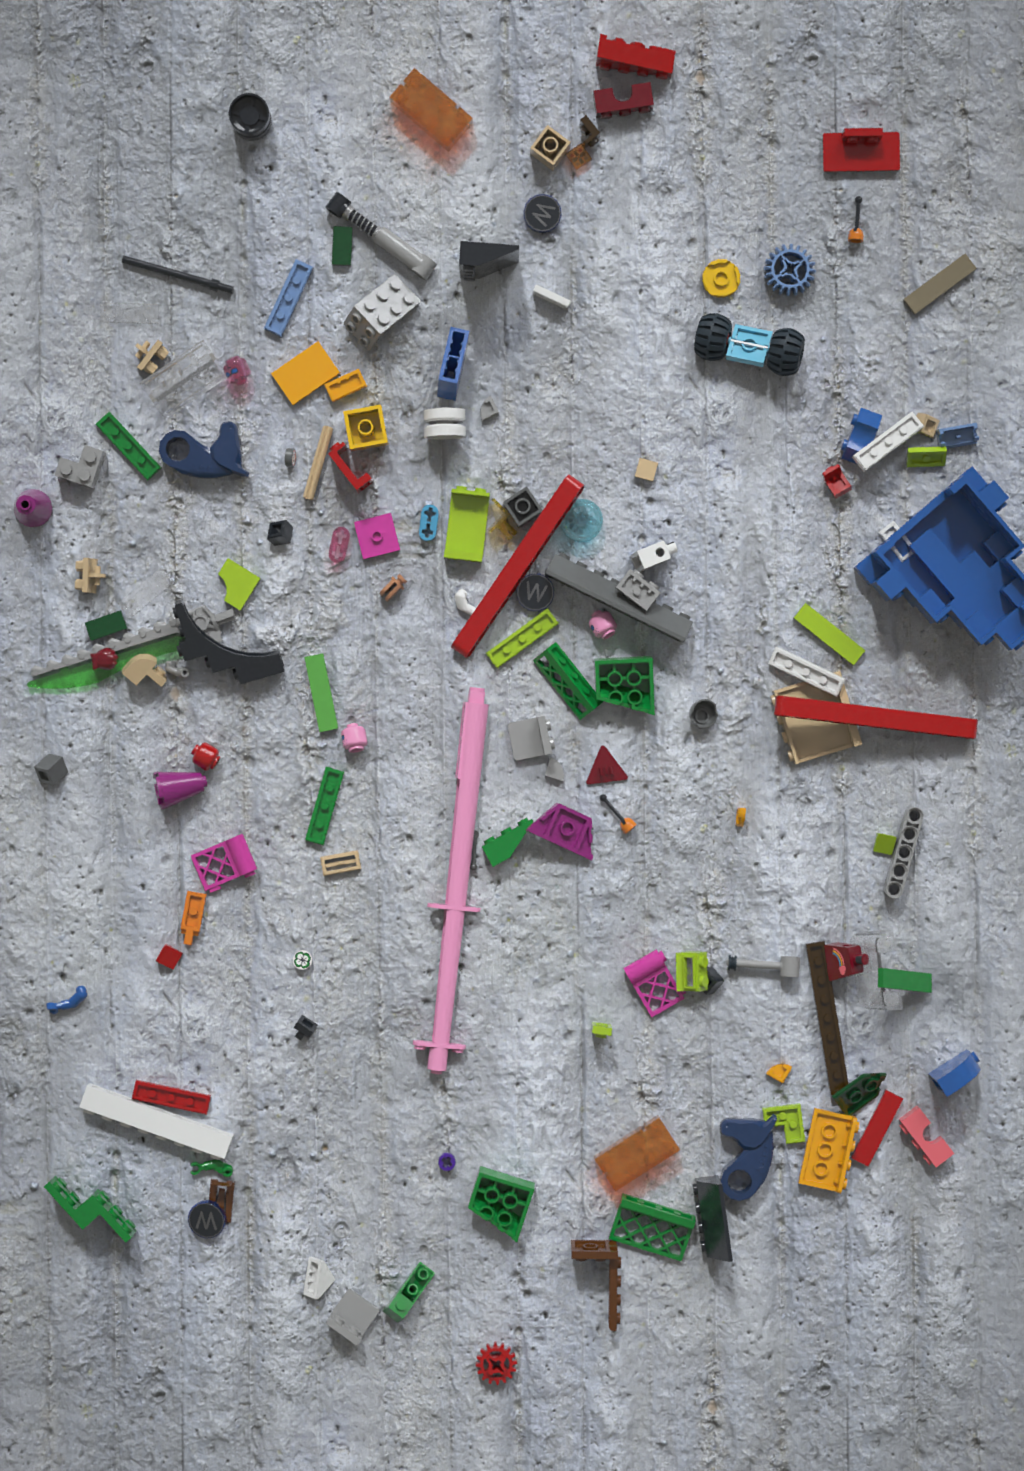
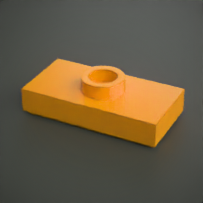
M359 369L324 384L332 403L367 387Z

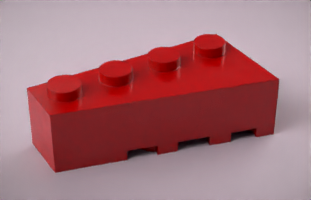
M600 34L596 66H599V69L606 71L618 69V72L624 74L636 72L637 75L643 77L655 75L656 78L666 80L667 77L671 78L675 50L653 45L645 48V45L640 42L626 44L622 38L616 37L613 40H609L607 35Z

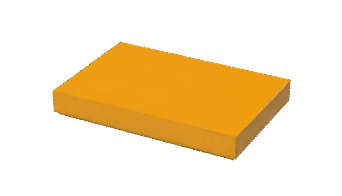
M319 341L271 373L293 406L340 374Z

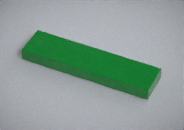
M110 411L95 424L147 481L162 469Z
M330 767L325 768L306 834V841L324 845L344 771Z
M878 968V988L932 993V974Z

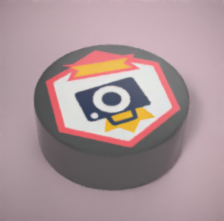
M287 448L285 452V466L294 467L296 450L295 448Z

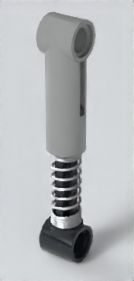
M336 192L325 208L339 219L343 217L347 221H351V224H355V227L364 230V233L372 236L371 239H374L373 242L402 262L423 280L426 281L437 266L432 259L421 254L386 227L376 226L375 222L372 223L371 219H367V216L364 217L362 213H358V210L356 211L351 206V201L339 192Z

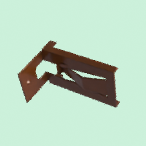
M211 1179L208 1204L215 1206L218 1186H227L226 1218L224 1217V1188H219L216 1207L222 1213L224 1222L231 1223L235 1181L234 1183L233 1181L218 1182V1179Z

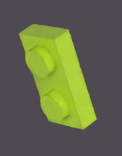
M946 446L907 448V467L945 466Z
M592 1022L591 1031L595 1037L607 1038V1035L611 1036L612 1026L611 1024Z

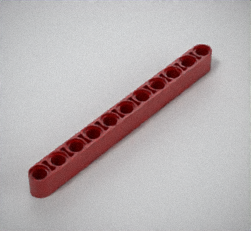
M570 474L565 477L452 643V649L465 658H468L473 653L585 487L583 483Z
M776 696L774 716L965 739H976L977 719L788 696Z

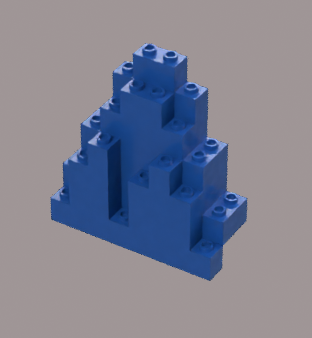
M973 466L967 469L854 567L868 585L871 584L885 601H894L903 595L912 607L916 606L930 624L942 623L950 616L960 629H965L978 646L988 645L995 639L993 635L1000 640L1008 651L1013 649L1016 651L1024 645V574L1012 561L1023 553L1021 549L1024 548V544L996 513L1007 505L1005 501L1009 499L1008 495L995 480L987 484ZM905 535L909 539V541L911 542L909 546L904 541L902 536ZM895 546L902 557L910 551L913 554L904 562H901L891 548Z

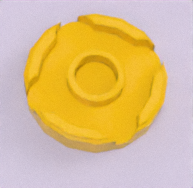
M717 259L710 262L702 275L704 289L716 298L731 296L740 284L738 268L726 259Z

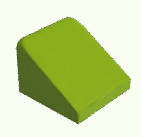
M876 833L873 851L892 855L897 837Z

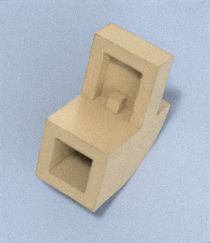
M150 654L136 655L122 668V674L136 686L146 675L161 687L167 680L166 672L159 666L155 667L157 658Z

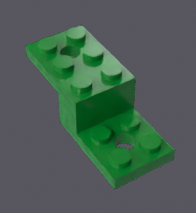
M54 1176L44 1186L82 1230L97 1216L101 1215L125 1243L136 1233L134 1229L136 1228L135 1224L130 1219H125L122 1215L123 1211L119 1206L113 1205L109 1201L110 1197L105 1191L97 1189L81 1204L78 1195L66 1188L67 1184L61 1177L57 1178V1176Z

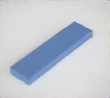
M297 259L295 260L264 330L279 337L283 336L314 267Z

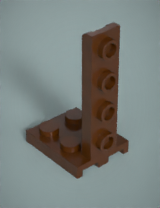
M571 1240V1259L580 1262L587 1259L603 1262L609 1259L608 1323L611 1331H617V1324H620V1313H617V1306H621V1294H617V1287H621V1275H617V1269H621V1257H618L617 1241Z

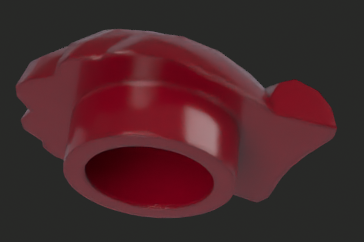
M104 648L97 653L90 654L93 670L98 668L111 670L117 665L118 656L111 648Z

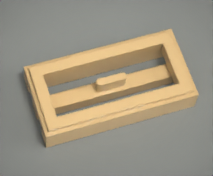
M358 850L320 857L323 876L362 869ZM355 855L354 859L325 864V860ZM356 862L357 865L353 867H347L331 871L326 870L327 867L349 864Z

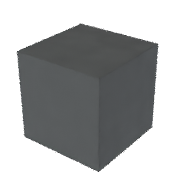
M527 486L503 502V506L518 528L540 515L543 511Z

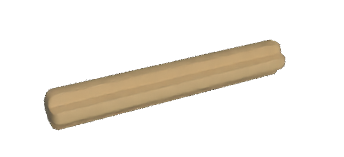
M323 426L303 494L305 499L313 500L332 436V427Z

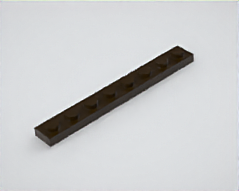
M823 940L805 943L829 1090L832 1096L849 1083L832 981H829L824 949L825 941Z

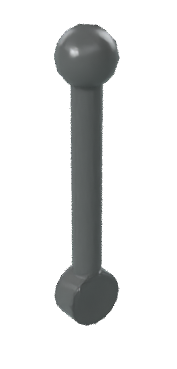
M474 830L471 870L477 869L475 863L479 832Z

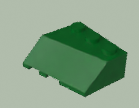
M651 656L594 658L596 699L655 715L653 658Z
M480 1166L468 1208L484 1220L492 1223L501 1232L509 1235L512 1240L518 1242L533 1196L535 1183Z

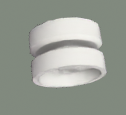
M443 407L423 410L424 421L433 424L424 427L425 439L450 440L466 437V427L461 424H454L465 421V409Z

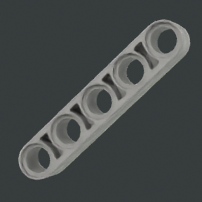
M918 807L907 808L902 818L883 887L884 893L890 898H899L904 890L924 817L923 811ZM912 810L918 812V818L915 821L909 818ZM906 829L913 831L912 838L906 839L904 837ZM902 847H906L908 850V854L904 858L899 856V850ZM896 866H901L903 869L900 876L894 874ZM892 884H896L898 891L891 895L888 891L889 887Z

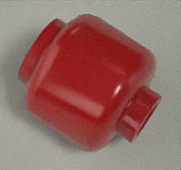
M206 742L200 746L197 744L191 752L194 755L192 762L205 771L213 770L221 758L219 750Z

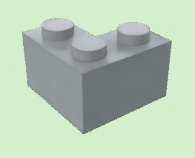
M84 445L79 463L60 457L55 476L95 489L106 453Z

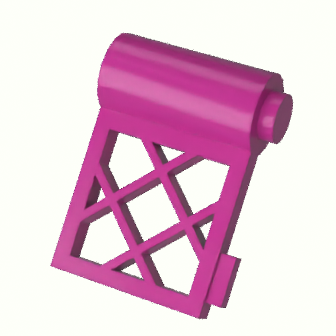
M243 834L191 855L205 891L209 890L210 893L221 889V884L244 875L245 878L256 874L254 870L258 869ZM222 846L226 853L224 860L214 856L216 849ZM205 855L210 858L207 867L199 864L198 856ZM213 859L222 863L219 873L209 869ZM225 864L232 867L234 875L228 877L221 874ZM207 872L217 875L215 883L208 885L206 881Z
M657 949L623 968L651 1017L685 999L683 995L686 993L685 991L676 990V982L664 963L667 959L662 950L658 952ZM664 971L668 976L666 985L656 982L657 976ZM643 983L652 984L649 994L642 993L638 986ZM655 985L665 987L662 997L652 995ZM668 988L676 990L679 995L673 1000L665 998ZM651 998L661 1000L660 1007L654 1011L649 1006Z

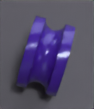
M443 1153L438 1160L439 1167L444 1171L452 1170L456 1163V1159L451 1153ZM444 1157L445 1159H447V1157H450V1162L452 1163V1165H447V1167L444 1166V1161L442 1159Z

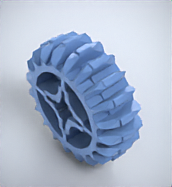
M785 244L781 246L782 251L776 247L774 249L776 255L770 252L769 257L771 259L765 260V263L770 266L763 268L764 271L769 272L764 275V278H771L767 285L774 283L773 291L777 287L780 288L779 295H782L783 291L786 290V296H790L792 290L794 296L798 294L797 289L803 293L805 291L803 285L809 288L810 283L808 281L814 280V277L809 274H815L816 270L810 268L815 265V262H808L812 255L805 257L807 250L804 249L802 253L799 252L801 247L799 245L796 247V250H793V244L789 245L788 250ZM784 256H794L799 260L791 262ZM779 259L782 271L775 275L774 265ZM804 265L805 275L803 280L800 281L797 270ZM787 266H789V268L790 266L792 268L795 267L792 271V274H790V272L789 274L787 272L784 273L787 269ZM788 278L791 280V282H794L795 284L787 285L779 280Z

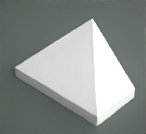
M309 1257L303 1295L319 1299L336 1280L325 1261Z

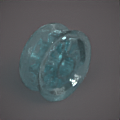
M577 499L561 522V528L564 534L573 541H590L598 535L602 528V512L594 502L587 499ZM586 508H589L590 511L586 514ZM578 516L586 517L587 523L584 526L577 524L576 518ZM567 518H568V519H571V520H574V521H572V522H567ZM575 524L572 529L569 528V525ZM576 528H578L577 534L573 532ZM581 529L583 530L584 535L579 534Z

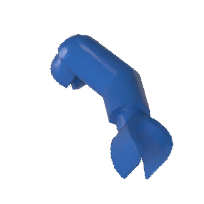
M78 986L76 993L68 1000H63L60 1003H46L47 1009L51 1014H57L58 1009L76 1008L87 997L86 987Z

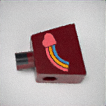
M841 942L824 945L829 981L863 973V965L869 963L868 955L862 954L859 945Z

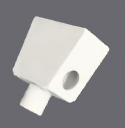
M664 541L636 551L630 555L635 570L642 572L671 559L670 555L677 553L678 549L674 542L665 544Z

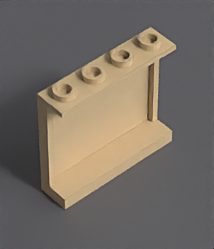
M840 671L834 672V674L842 677ZM806 682L772 691L773 695L770 696L773 707H775L776 696L850 704L844 684L838 697ZM776 716L778 724H782L784 732H781L783 741L788 743L790 749L787 751L788 758L794 764L862 745L856 725Z

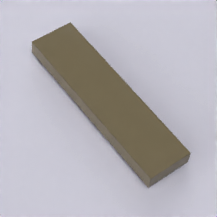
M965 253L905 297L903 301L915 315L977 268Z

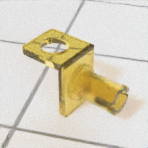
M492 498L491 501L503 514L487 530L493 532L498 528L508 540H511L513 538L512 535L515 536L517 531L506 521L510 514L495 498Z

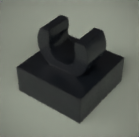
M301 1015L293 1027L298 1030L294 1037L302 1040L304 1035L310 1038L318 1024Z

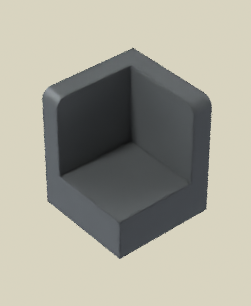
M53 754L46 755L34 766L39 781L50 785H55L68 773L63 757Z

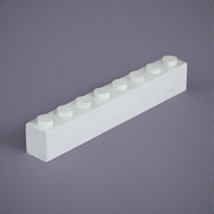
M91 1083L87 1085L80 1104V1108H83V1112L87 1114H100L104 1120L112 1121L114 1119L119 1121L121 1126L127 1128L133 1126L138 1128L137 1131L148 1134L150 1132L156 1134L155 1137L160 1140L166 1141L170 1139L177 1146L184 1147L186 1145L192 1147L194 1152L200 1154L203 1152L209 1153L210 1157L216 1160L225 1159L234 1134L142 1101L134 1100L128 1096Z

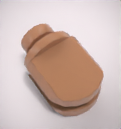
M400 574L397 575V579L392 576V580L379 593L381 596H384L397 584L385 597L387 602L401 589H405L402 584H406L407 581Z

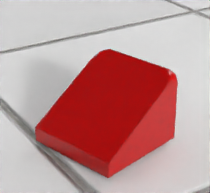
M166 943L156 962L174 970L183 953Z

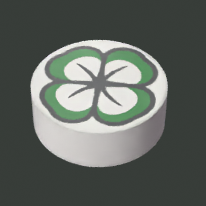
M300 950L295 953L293 964L298 969H307L312 964V955L306 950Z

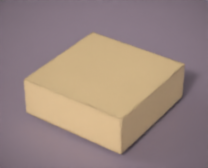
M639 458L635 477L653 482L658 463Z

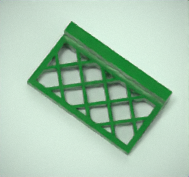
M622 1193L609 1239L682 1262L692 1229H694L696 1223V1216ZM622 1209L631 1211L633 1217L624 1221L621 1217ZM644 1215L648 1216L651 1223L642 1227L638 1218ZM635 1220L639 1229L630 1232L626 1224ZM664 1221L668 1223L670 1228L660 1232L656 1224ZM621 1226L627 1232L622 1237L614 1235L615 1230ZM654 1226L658 1234L648 1238L644 1230ZM679 1227L688 1229L686 1235L678 1238L675 1229ZM672 1231L676 1240L666 1244L663 1235ZM642 1232L646 1240L640 1243L634 1241L632 1236ZM660 1237L664 1246L659 1248L653 1247L650 1241ZM678 1243L681 1248L680 1254L671 1253L669 1247Z

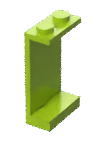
M456 486V489L451 490L444 559L482 563L490 493H486L487 489L475 488V491H469L465 486Z

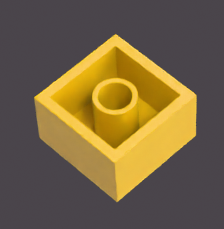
M381 405L343 411L351 452L389 445Z

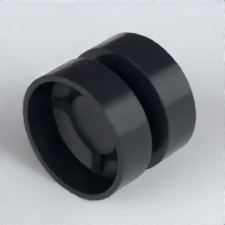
M244 93L237 96L230 104L229 120L238 136L245 140L254 141L263 138L269 132L272 125V117L263 98L253 93Z

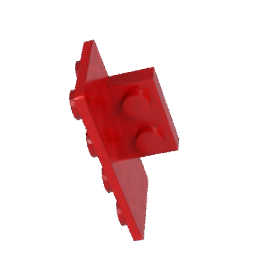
M844 128L842 133L823 134L824 172L900 170L899 132H883V128Z

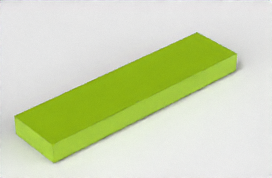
M807 603L793 617L852 665L866 651Z
M547 608L486 654L498 669L559 623Z

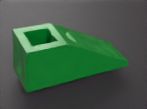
M526 817L517 822L518 826L511 829V827H508L501 831V836L496 839L492 836L483 841L485 845L482 848L492 867L511 857L526 834V829L534 822L533 819L528 820Z
M419 1262L382 1312L397 1323L403 1320L435 1272L422 1262Z

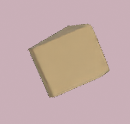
M917 413L916 417L924 425L923 429L917 433L934 438L940 420L928 414Z

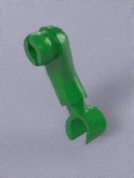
M213 1159L205 1161L203 1164L198 1162L191 1163V1167H198V1170L190 1171L192 1175H197L202 1170H214L225 1177H230L233 1174V1167L221 1160Z

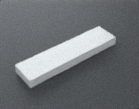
M911 412L853 455L852 458L865 472L923 429L924 425Z
M778 646L775 647L768 663L838 697L846 680Z

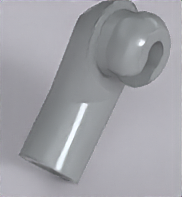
M166 661V672L177 677H187L189 675L187 668H178L175 661Z

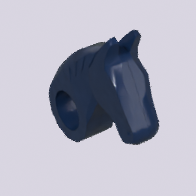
M227 421L221 424L219 436L210 448L199 443L187 432L174 430L165 434L160 441L159 454L162 461L183 475L201 479L221 478L232 474L249 476V472L242 468L239 430L234 422ZM177 439L186 440L190 448L188 456L181 461L172 460L168 453L170 444Z
M773 1114L767 1121L756 1118H724L720 1122L721 1135L732 1138L743 1149L723 1167L720 1181L723 1186V1192L729 1198L738 1201L749 1199L764 1183L773 1158L772 1130L777 1121L776 1115ZM736 1170L747 1172L751 1176L749 1186L742 1190L732 1188L728 1184V1178L732 1172Z

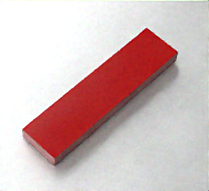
M136 1080L132 1099L207 1115L211 1095Z
M885 1089L851 1155L852 1159L869 1167L903 1101L902 1097Z

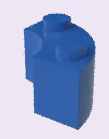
M860 408L858 415L854 413L850 423L853 425L848 440L844 439L840 449L843 451L841 459L857 464L852 458L853 455L874 440L882 415L864 408Z

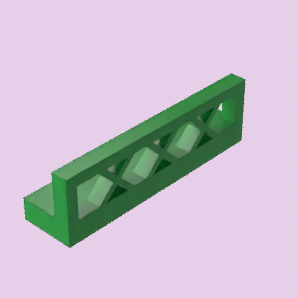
M557 642L533 659L537 667L579 720L603 703V701L596 699L595 690ZM543 656L549 661V666H545L540 660ZM554 673L560 675L561 681L555 679ZM566 688L571 689L573 696H569L566 693ZM578 703L583 704L587 709L584 713L578 708Z

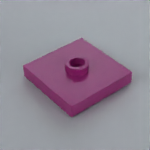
M391 513L354 522L363 560L400 551Z

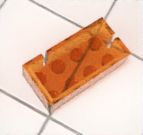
M414 68L403 80L404 86L400 84L389 97L390 102L449 152L473 124V118L461 107L457 109V104Z
M659 1115L644 1123L646 1128L644 1132L640 1126L594 1155L595 1161L606 1175L615 1192L680 1151L679 1146Z

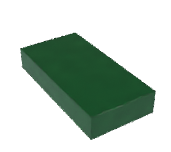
M333 226L332 265L351 266L353 227Z
M122 610L85 622L91 641L128 629Z

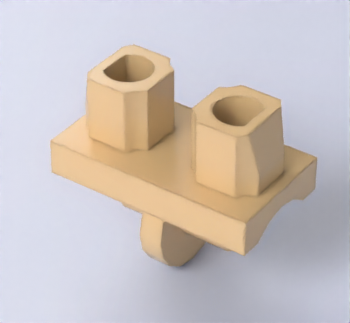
M157 340L149 352L147 351V348L150 346L148 341H145L142 346L138 343L135 345L139 349L135 354L138 359L143 354L146 355L137 366L138 369L150 374L155 372L158 366L150 361V359L155 354L161 360H164L169 353L162 346L163 343Z
M83 558V560L76 561L75 569L77 572H83V578L76 579L75 589L81 590L84 593H96L97 585H100V578H106V574H100L101 566H97L98 559Z

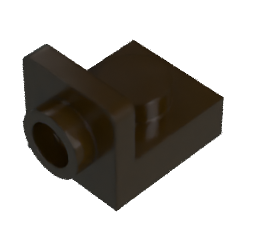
M585 115L580 119L581 126L579 128L585 136H590L583 142V147L587 148L588 146L593 147L599 142L600 132L588 116Z

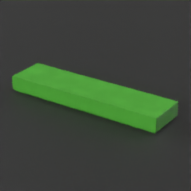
M324 654L304 657L319 732L338 729Z

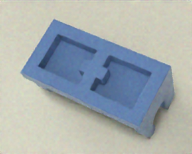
M977 423L938 429L936 431L938 447L946 446V449L977 444V441H979V436L976 433L978 429Z

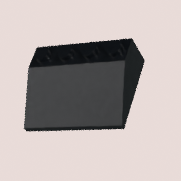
M460 242L459 271L460 277L464 278L465 281H475V279H480L519 263V245Z
M718 1175L695 1178L696 1183L692 1184L694 1195H698V1203H695L696 1214H700L701 1221L698 1222L699 1233H703L704 1238L703 1241H700L701 1250L706 1253L707 1258L733 1262L723 1186Z

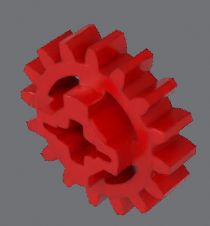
M495 1341L492 1347L487 1343L486 1350L480 1349L482 1355L476 1356L480 1360L476 1362V1367H480L477 1370L478 1374L483 1373L482 1380L488 1378L489 1384L495 1380L496 1385H499V1380L506 1383V1377L512 1379L511 1371L516 1372V1367L513 1365L517 1364V1360L512 1359L515 1357V1352L509 1353L511 1350L510 1346L505 1349L503 1342L500 1346H497ZM507 1357H508V1359H509V1367H508V1368H507V1366L504 1364V1361L506 1360ZM484 1359L489 1363L486 1369L483 1364ZM493 1360H494L495 1362H497V1361L499 1360V1361H500V1366H499V1365L493 1366Z

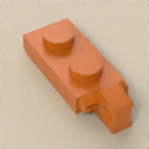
M187 891L180 928L181 933L185 934L183 944L192 945L194 936L199 935L207 894Z

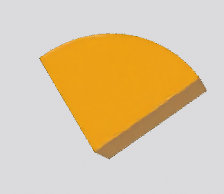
M737 808L735 822L737 827H743L746 808Z
M777 1064L772 1066L766 1074L784 1083L792 1066Z

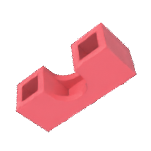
M917 1105L899 1118L902 1123L899 1125L906 1135L909 1133L913 1137V1140H911L912 1144L917 1150L922 1149L925 1153L922 1157L929 1166L933 1164L935 1167H938L954 1155V1152L941 1136L933 1141L924 1140L923 1131L931 1122Z

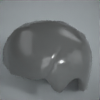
M709 699L698 700L693 703L689 710L691 723L699 729L710 728L715 724L718 717L716 704Z

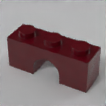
M651 82L631 85V98L627 101L617 100L614 97L613 88L593 90L596 118L609 119L612 118V115L620 114L622 117L629 116L631 112L639 111V114L650 112V109H653L654 106Z

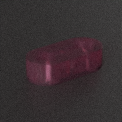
M345 527L336 528L332 534L329 558L335 563L343 562L347 555L350 533ZM343 530L347 537L343 538L342 543L339 544V537L336 534ZM338 546H341L340 553L343 556L336 560L332 553L337 551Z

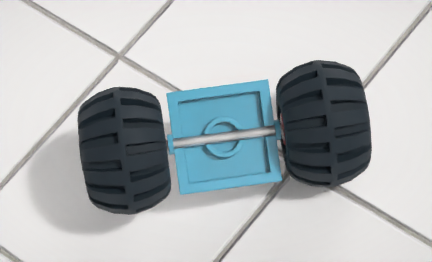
M709 313L701 317L694 342V350L699 357L707 361H717L723 359L726 355V360L764 367L768 354L767 366L773 373L779 376H790L798 372L805 346V338L799 331L792 328H782L773 334L772 331L735 324L731 337L732 323L727 317L719 313Z

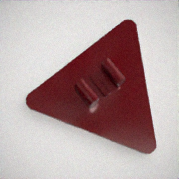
M602 745L586 783L589 785L627 780V774L608 749Z

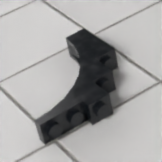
M183 599L175 601V607L172 608L175 619L179 618L181 625L178 628L181 637L185 636V638L179 639L177 651L179 657L183 656L184 662L207 655L205 663L207 668H211L212 673L235 667L232 669L235 680L239 679L240 685L285 672L280 650L245 652L220 644L208 636L195 623Z

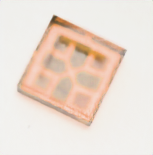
M582 143L565 154L575 170H578L592 160Z

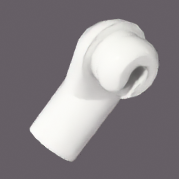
M460 589L454 597L457 608L471 616L476 608L467 603V592Z

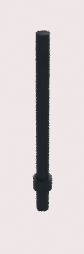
M125 255L122 258V263L206 286L216 292L220 290L233 294L234 286L220 283V280L202 278Z

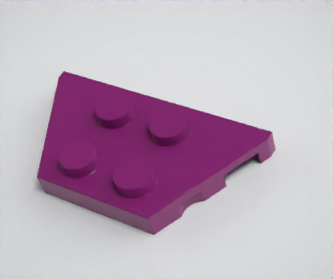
M555 803L526 829L527 832L588 860H593V854H591V843H593L591 834L592 818L560 803Z

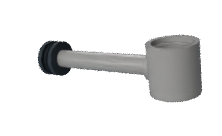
M729 955L726 965L728 966V971L730 969L736 971V967L780 970V976L799 977L800 957L781 956L780 962L738 960L737 956L731 957Z

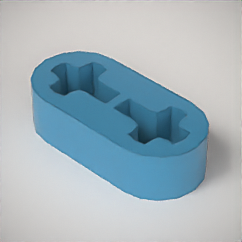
M426 505L421 512L419 535L424 541H431L436 536L439 511L434 505ZM429 508H432L433 512L436 513L435 516L431 517V522L427 521L428 516L425 514V511H429ZM427 524H430V531L433 532V535H429V538H426L425 534L422 533L423 530H426Z

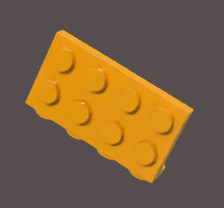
M814 1107L798 1178L799 1184L836 1191L840 1194L842 1189H846L847 1178H845V1174L851 1167L849 1156L850 1152H853L855 1148V1141H853L854 1133H858L859 1122H857L855 1116Z

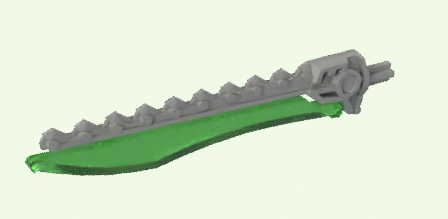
M205 605L188 611L195 623L217 642L223 641L219 625L236 620L233 608L216 615ZM172 616L168 624L157 621L153 625V630L141 627L138 630V635L126 632L123 635L122 641L111 638L107 641V646L96 643L92 647L91 652L80 649L77 652V657L65 654L62 657L61 663L49 660L46 663V668L35 665L31 668L32 676H38L60 669L61 672L27 683V686L48 689L87 686L99 683L111 675L122 671V668L136 655L150 654L158 657L176 652L179 639H182L180 636L118 654L117 665L111 670L99 668L93 670L92 663L72 669L68 668L70 665L91 659V653H97L104 648H111L116 652L174 633L180 634L178 628L181 625L179 618L175 619V616Z

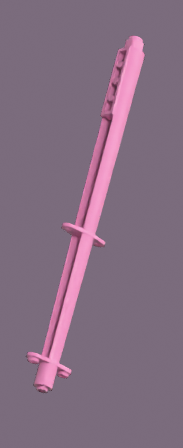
M470 687L468 701L463 702L455 772L457 788L445 904H427V907L445 909L432 1041L413 1040L414 1049L425 1050L426 1047H429L427 1069L431 1070L432 1074H442V1071H446L449 1049H452V1052L463 1053L464 1049H466L464 1044L449 1043L465 911L480 912L481 910L479 907L466 906L489 709V704H484V688Z

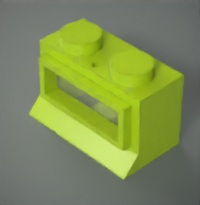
M685 951L676 953L677 991L699 992L708 990L707 952Z

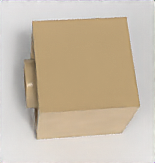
M547 125L531 146L530 155L553 171L570 149L571 142Z

